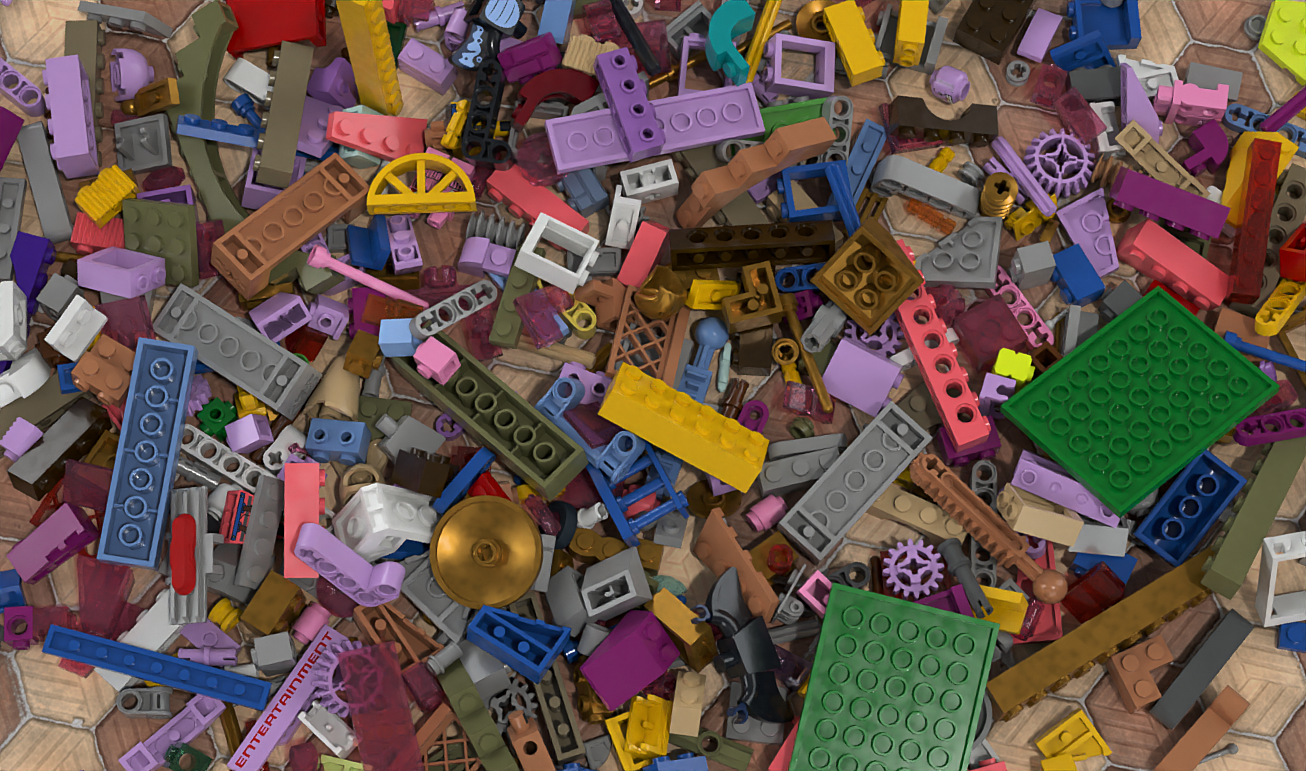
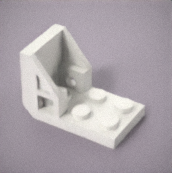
M2 281L0 283V361L17 360L27 350V296L14 281Z
M374 483L361 487L335 516L332 524L336 538L364 560L370 562L394 553L406 539L431 544L433 532L443 516L432 508L437 497L416 493L405 488Z

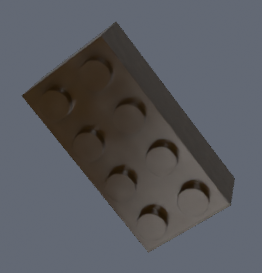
M973 0L956 29L953 42L1000 65L1037 0Z

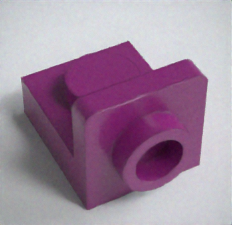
M812 290L794 293L798 302L796 314L799 321L814 318L820 306L824 304L822 296L817 291ZM783 316L784 324L789 325L787 318Z

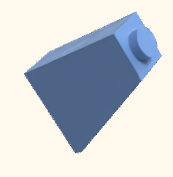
M545 0L538 36L551 32L556 43L565 44L569 42L576 0Z

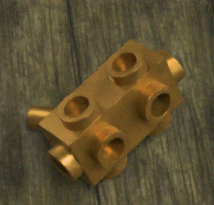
M582 655L578 657L579 663L574 667L573 680L579 694L577 707L583 721H588L589 725L601 724L605 722L608 716L614 713V710L608 711L579 668L589 658V656Z

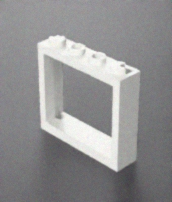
M1306 531L1263 538L1255 608L1264 627L1306 620V591L1274 596L1278 562L1306 557Z

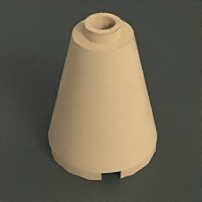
M346 355L334 359L305 404L303 415H308L307 421L310 424L312 418L358 422L360 376L343 369Z

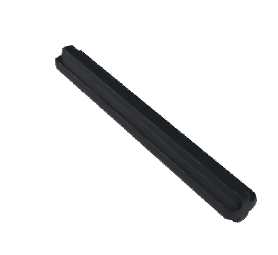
M606 0L648 75L654 76L661 72L659 62L622 0Z

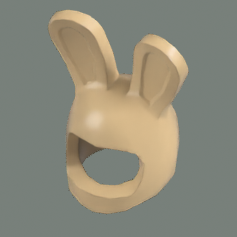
M376 439L370 442L366 464L359 463L348 466L337 461H330L341 477L339 493L343 507L361 487L374 483L385 484L382 473L386 467L388 457L379 448V444L383 439Z

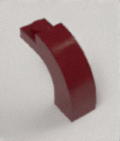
M553 69L538 74L529 80L518 93L516 100L524 105L518 104L511 116L515 119L512 128L521 133L535 109L547 100L562 99L576 106L592 98L600 84L599 81L573 69Z

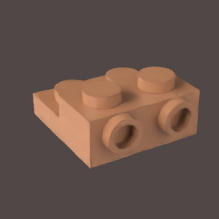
M102 334L91 351H86L72 370L71 377L74 386L83 392L89 390L97 395V399L107 406L114 405L120 409L128 396L136 352Z

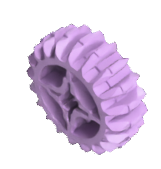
M1052 128L1048 135L1042 132L1039 135V139L1033 138L1031 146L1026 148L1025 153L1027 155L1024 156L1023 163L1026 164L1028 170L1047 194L1049 191L1053 192L1056 198H1058L1059 194L1062 193L1066 199L1069 197L1070 192L1076 196L1079 194L1080 188L1085 189L1087 187V181H1091L1092 171L1095 170L1096 163L1092 162L1095 158V153H1089L1091 149L1090 144H1082L1084 137L1074 138V131L1070 135H1066L1064 128L1060 130L1059 134ZM1056 148V151L1053 153H1046V155H1040L1043 151L1047 149ZM1058 156H1059V162L1062 163V164H1061L1062 167H1061V170H1060V171H1059V166H1060V165L1057 164V162H1058V161H1057ZM1079 172L1072 178L1062 179L1063 175Z
M345 640L342 642V645L333 644L332 651L324 650L325 660H316L317 664L321 667L320 670L315 669L312 671L314 675H318V680H314L311 684L312 686L319 687V690L314 695L318 698L323 697L320 705L322 707L329 706V713H338V716L343 718L347 715L351 718L352 715L358 716V712L360 714H367V707H377L375 698H384L379 690L380 688L385 689L388 687L385 683H381L382 678L387 677L388 674L380 671L385 663L384 661H377L380 654L375 651L371 652L372 647L370 645L362 646L360 641H354L351 644L350 641ZM355 656L363 663L364 667L355 668L347 657ZM336 668V676L334 677V679H332L333 672ZM367 679V683H366L365 689H363V684H364L365 680ZM345 690L346 694L351 697L352 701H342L336 695L335 691Z

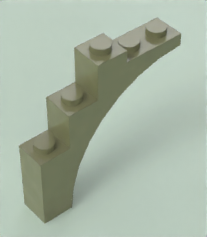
M458 658L444 669L445 673L443 675L438 674L436 678L485 771H520L473 681Z

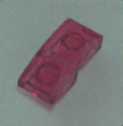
M787 381L783 408L798 416H809L822 424H832L836 397L829 394L833 404V411L825 413L813 387Z

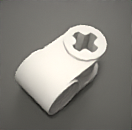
M291 424L286 426L263 455L265 470L277 477L291 453L302 459L307 454L305 449L307 436Z

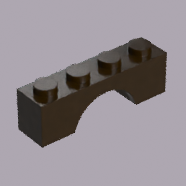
M898 95L888 105L889 135L899 136L900 139L920 138L926 142L940 140L949 141L953 145L969 143L975 147H985L998 136L997 106L972 103L962 113L960 119L944 120L934 115L928 109L923 98Z

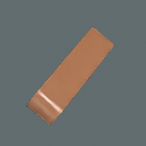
M1227 685L1153 771H1193L1245 712L1250 703Z

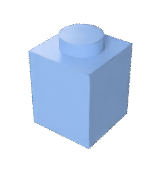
M413 318L381 320L378 344L385 357L413 356L418 345L423 340L415 338L410 332L409 323Z

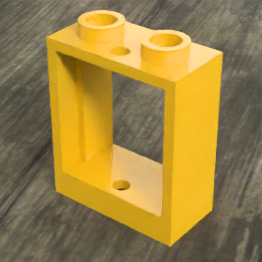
M900 0L893 63H899V65L904 67L919 66L925 43L929 0Z

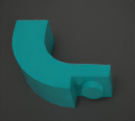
M728 0L715 11L709 24L705 43L706 58L712 70L716 71L723 68L725 75L731 78L736 86L746 83L750 68L749 64L732 43L735 37L751 31L756 13L746 0Z

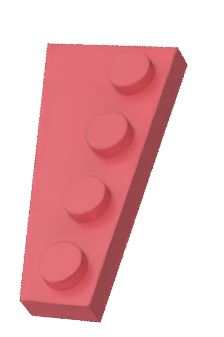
M334 111L328 117L326 139L392 162L408 154L424 153L425 129H427L428 119Z
M1027 535L1029 545L1033 549L1038 548V543H1034L1031 535ZM1046 540L1045 554L1040 558L1033 559L1043 570H1056L1053 541ZM1019 568L1016 584L1030 597V600L1028 601L1020 634L1009 633L1013 637L1012 646L1049 643L1063 637L1060 604H1044L1037 600L1033 594V581Z

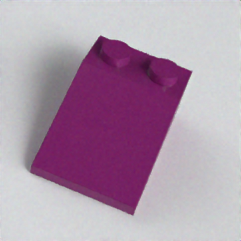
M630 610L579 669L608 711H613L664 674L681 653L652 611Z

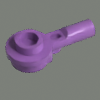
M1260 361V367L1258 368L1273 381L1277 382L1273 362Z

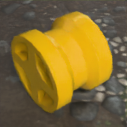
M224 598L211 610L208 620L212 623H218L221 631L226 634L240 622L243 611L240 608L235 609L228 598Z

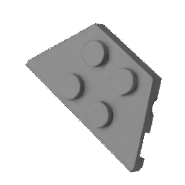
M430 550L419 556L414 555L405 558V561L399 562L406 571L400 591L451 641L458 645L461 642L472 608L457 603L441 589L432 572Z

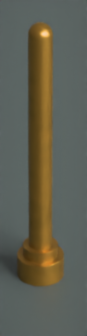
M783 294L779 296L783 308V316L787 318L821 407L825 413H831L833 411V404L813 354L806 351L800 341L804 332L796 314L798 302L795 294Z

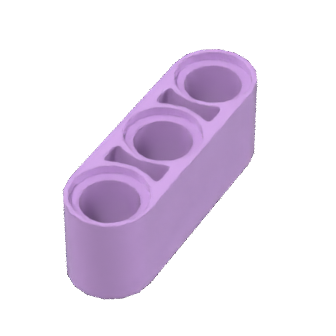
M0 58V94L30 117L43 115L46 109V102L40 89ZM18 83L15 88L9 89L11 84ZM37 98L35 103L27 104L31 99Z

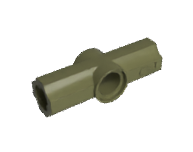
M699 728L698 737L669 733V744L699 756H706L708 761L712 760L737 771H746L754 749L721 737L715 731H706ZM712 739L716 742L718 748L714 752H706L702 748V742Z

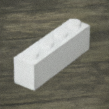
M170 588L161 591L156 597L154 606L150 610H144L137 617V624L130 631L126 630L116 642L164 654L181 636L180 632L187 625H170ZM97 667L94 669L119 693L124 689H132L140 680Z

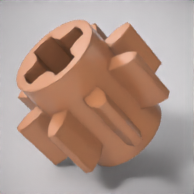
M444 121L431 122V128L425 129L426 149L429 146L447 154V148L441 145L443 135H447V127L444 126Z

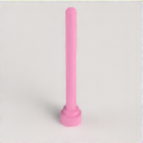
M316 244L309 254L307 264L314 268H330L423 312L429 309L428 302L332 258L327 249Z

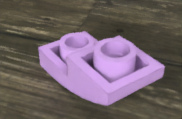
M1038 8L1021 41L1017 54L1041 63L1050 48L1052 39L1059 29L1063 17Z

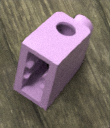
M284 292L277 293L249 312L259 332L275 343L313 319L299 295Z

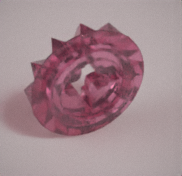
M175 166L155 170L143 181V186L146 192L180 186L186 178L184 170L181 167Z

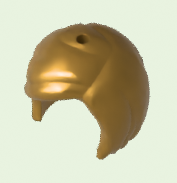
M657 264L643 281L639 291L635 293V304L642 314L648 318L665 320L677 314L684 306L687 299V288L675 272H672L666 266H659Z

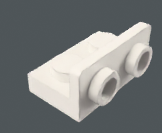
M76 295L44 340L56 351L70 360L78 362L108 321V318L94 309L84 298Z

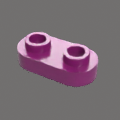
M758 400L749 401L742 408L737 421L747 429L762 434L769 418L768 407ZM757 413L760 418L753 420L750 418V414Z

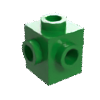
M216 397L213 401L209 400L208 404L202 405L203 410L199 411L200 413L197 415L201 422L198 427L202 432L210 437L214 436L221 443L227 437L224 426L237 421L236 414L238 412L228 400L223 403Z

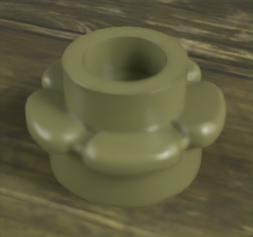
M795 417L789 431L795 439L809 438L815 435L813 430L814 424L810 419L806 417Z

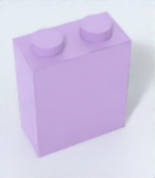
M845 336L841 339L822 379L829 394L876 417L892 401L888 396L892 388L898 389L905 375L900 373L904 367L903 365Z

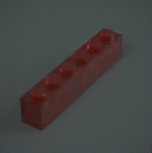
M1254 138L1248 147L1225 301L1253 305L1260 297L1281 142Z

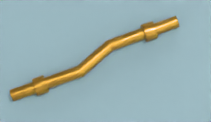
M787 19L775 25L771 30L768 40L782 30L788 31L792 29L793 26L790 20ZM753 38L736 46L741 55L748 52ZM701 51L688 58L687 70L707 61L705 51ZM679 63L676 65L670 64L663 68V72L649 78V89L651 90L666 81L672 82L678 79Z

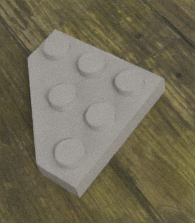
M975 217L967 222L968 226L958 233L954 231L940 241L938 247L928 254L923 253L916 258L915 268L917 270L920 269L925 278L926 284L923 286L995 289L1003 229L1002 217Z

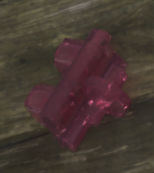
M490 309L464 318L475 358L479 362L503 356L501 347L491 345L489 342L494 324Z

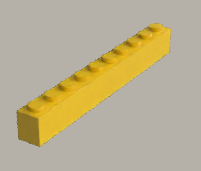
M336 0L361 105H365L384 116L397 117L402 111L404 103L382 0Z

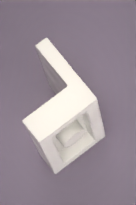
M617 184L605 245L630 250L636 231L641 200L621 197L622 185Z

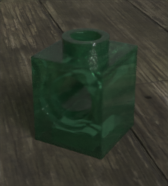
M177 741L175 745L171 744L163 757L165 763L162 767L169 771H206L213 759L189 745ZM189 754L191 764L188 768L182 769L179 765V760L182 755Z

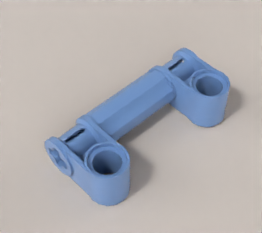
M559 378L545 396L537 402L534 408L584 449L588 461L596 469H602L611 477L610 481L613 484H617L625 477L630 467L643 453L645 440L629 431H622L616 434L607 446L571 414L585 395L583 383L578 379ZM570 383L573 391L571 396L567 397L565 388ZM628 437H631L633 440V447L630 451H627L625 448V441Z

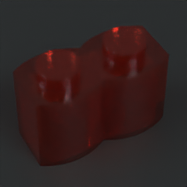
M1101 561L1089 569L1083 576L1070 583L1066 596L1060 602L1080 624H1083L1103 612L1102 609L1108 605L1112 607L1119 603L1124 597L1123 592L1126 585L1104 561Z

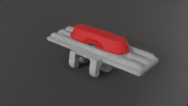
M207 486L171 490L170 533H166L165 540H168V578H165V585H170V625L207 622V577L210 574L224 575V566L213 564V543L224 544V535L207 534Z

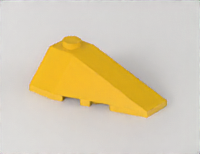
M1244 131L1230 151L1229 168L1226 170L1225 175L1226 184L1220 201L1221 205L1231 208L1225 221L1227 224L1239 232L1243 229L1288 165L1299 146L1278 132Z

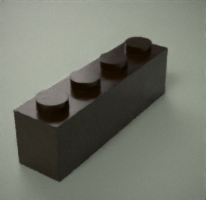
M771 265V269L775 280L776 265ZM737 273L736 282L741 284L740 289L741 294H743L745 290L741 279L742 273ZM773 324L734 333V340H739V350H733V366H738L737 375L770 376Z
M82 396L7 470L13 487L39 502L72 470L83 456L90 452L104 431H110L113 427L107 409Z

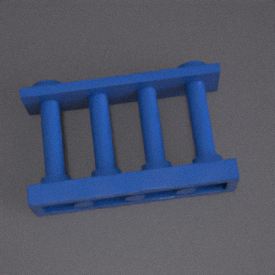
M628 437L625 441L626 450L633 447L631 437ZM646 440L645 448L648 454L636 460L625 477L618 483L652 464L655 465L660 476L624 497H621V495L616 497L613 489L617 488V484H613L610 481L611 477L607 474L605 475L602 469H596L590 462L586 466L614 523L629 548L637 547L641 544L636 536L640 533V529L668 513L678 509L684 519L690 517L685 508L689 505L685 495L681 490L676 492L651 443ZM666 486L672 499L635 520L633 518L628 520L624 512L628 511L629 506Z

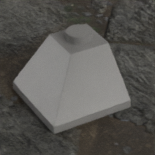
M219 544L213 551V564L224 566V575L210 574L207 577V592L248 606L257 591L234 585L243 545ZM272 555L268 574L273 567L276 556Z

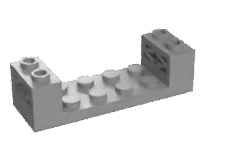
M180 283L150 328L169 342L195 346L198 351L197 359L291 421H293L323 376L302 359Z
M890 401L784 516L776 529L813 563L818 565L903 470L929 444L933 437L893 401Z

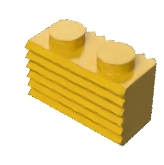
M116 164L112 168L103 169L99 173L98 179L91 186L86 185L81 188L75 198V202L80 210L99 229L123 210V199H136L137 193H140L137 185Z

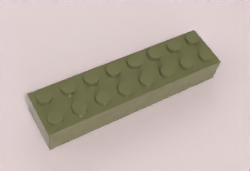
M429 320L422 329L430 326L432 322ZM443 331L436 333L432 337L454 351L461 364L444 386L431 377L429 379L423 377L416 370L418 366L413 356L391 357L397 372L483 446L494 453L497 458L549 502L589 464L585 451L580 445Z

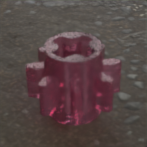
M667 669L664 674L643 688L642 692L645 696L651 694L668 701L670 700L669 694L675 692L676 679Z

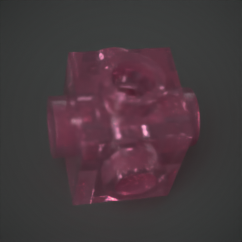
M940 284L939 288L926 287V293H931L935 300L936 309L934 310L937 317L942 318L945 325H950L951 321L959 322V314H964L965 298H962V294L955 290V286Z

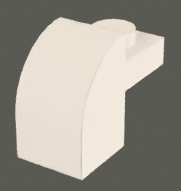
M37 348L21 355L17 360H12L11 368L0 374L1 408L21 396L26 398L50 377L51 368Z

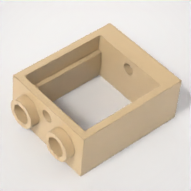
M1008 482L1004 490L997 497L996 507L1013 531L1074 547L1084 524V521L1076 511L1011 485Z

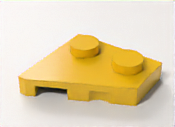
M1079 707L1033 741L1046 759L1071 753L1073 760L1077 762L1087 760L1088 757L1108 756L1113 753Z

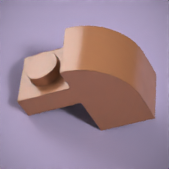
M613 277L603 283L599 280H590L583 287L575 289V300L594 306L597 320L596 326L615 333L626 288ZM634 316L625 320L628 326L631 323L635 324Z

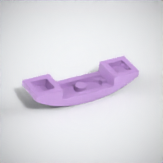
M197 694L186 703L187 707L144 743L139 742L118 761L126 771H155L194 741L227 707L221 700Z

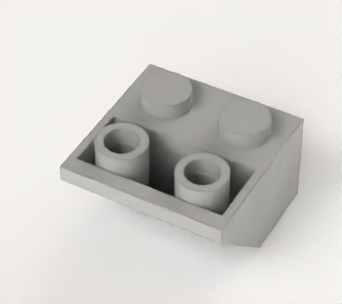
M634 546L586 569L581 593L589 618L606 621L653 599L637 548Z

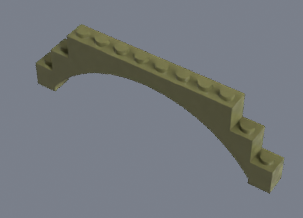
M214 0L191 15L195 23L193 26L194 31L199 38L175 53L179 62L177 67L183 77L176 80L180 104L164 111L169 115L172 123L170 125L171 130L178 137L181 145L180 152L189 164V174L200 191L198 196L209 213L208 221L215 228L218 235L217 239H219L250 215L244 207H241L242 204L236 197L226 177L217 141L176 134L178 115L195 114L204 120L212 121V119H215V97L220 68L233 32L239 29L231 7L219 0ZM297 250L270 271L268 282L280 285L298 279L305 291L321 295L346 279L344 275L325 267L323 269L320 267L317 269L308 265L307 260L310 253Z

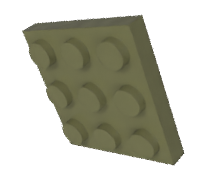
M135 198L123 199L125 249L165 258V284L179 286L182 283L187 287L198 286L199 270L195 205Z

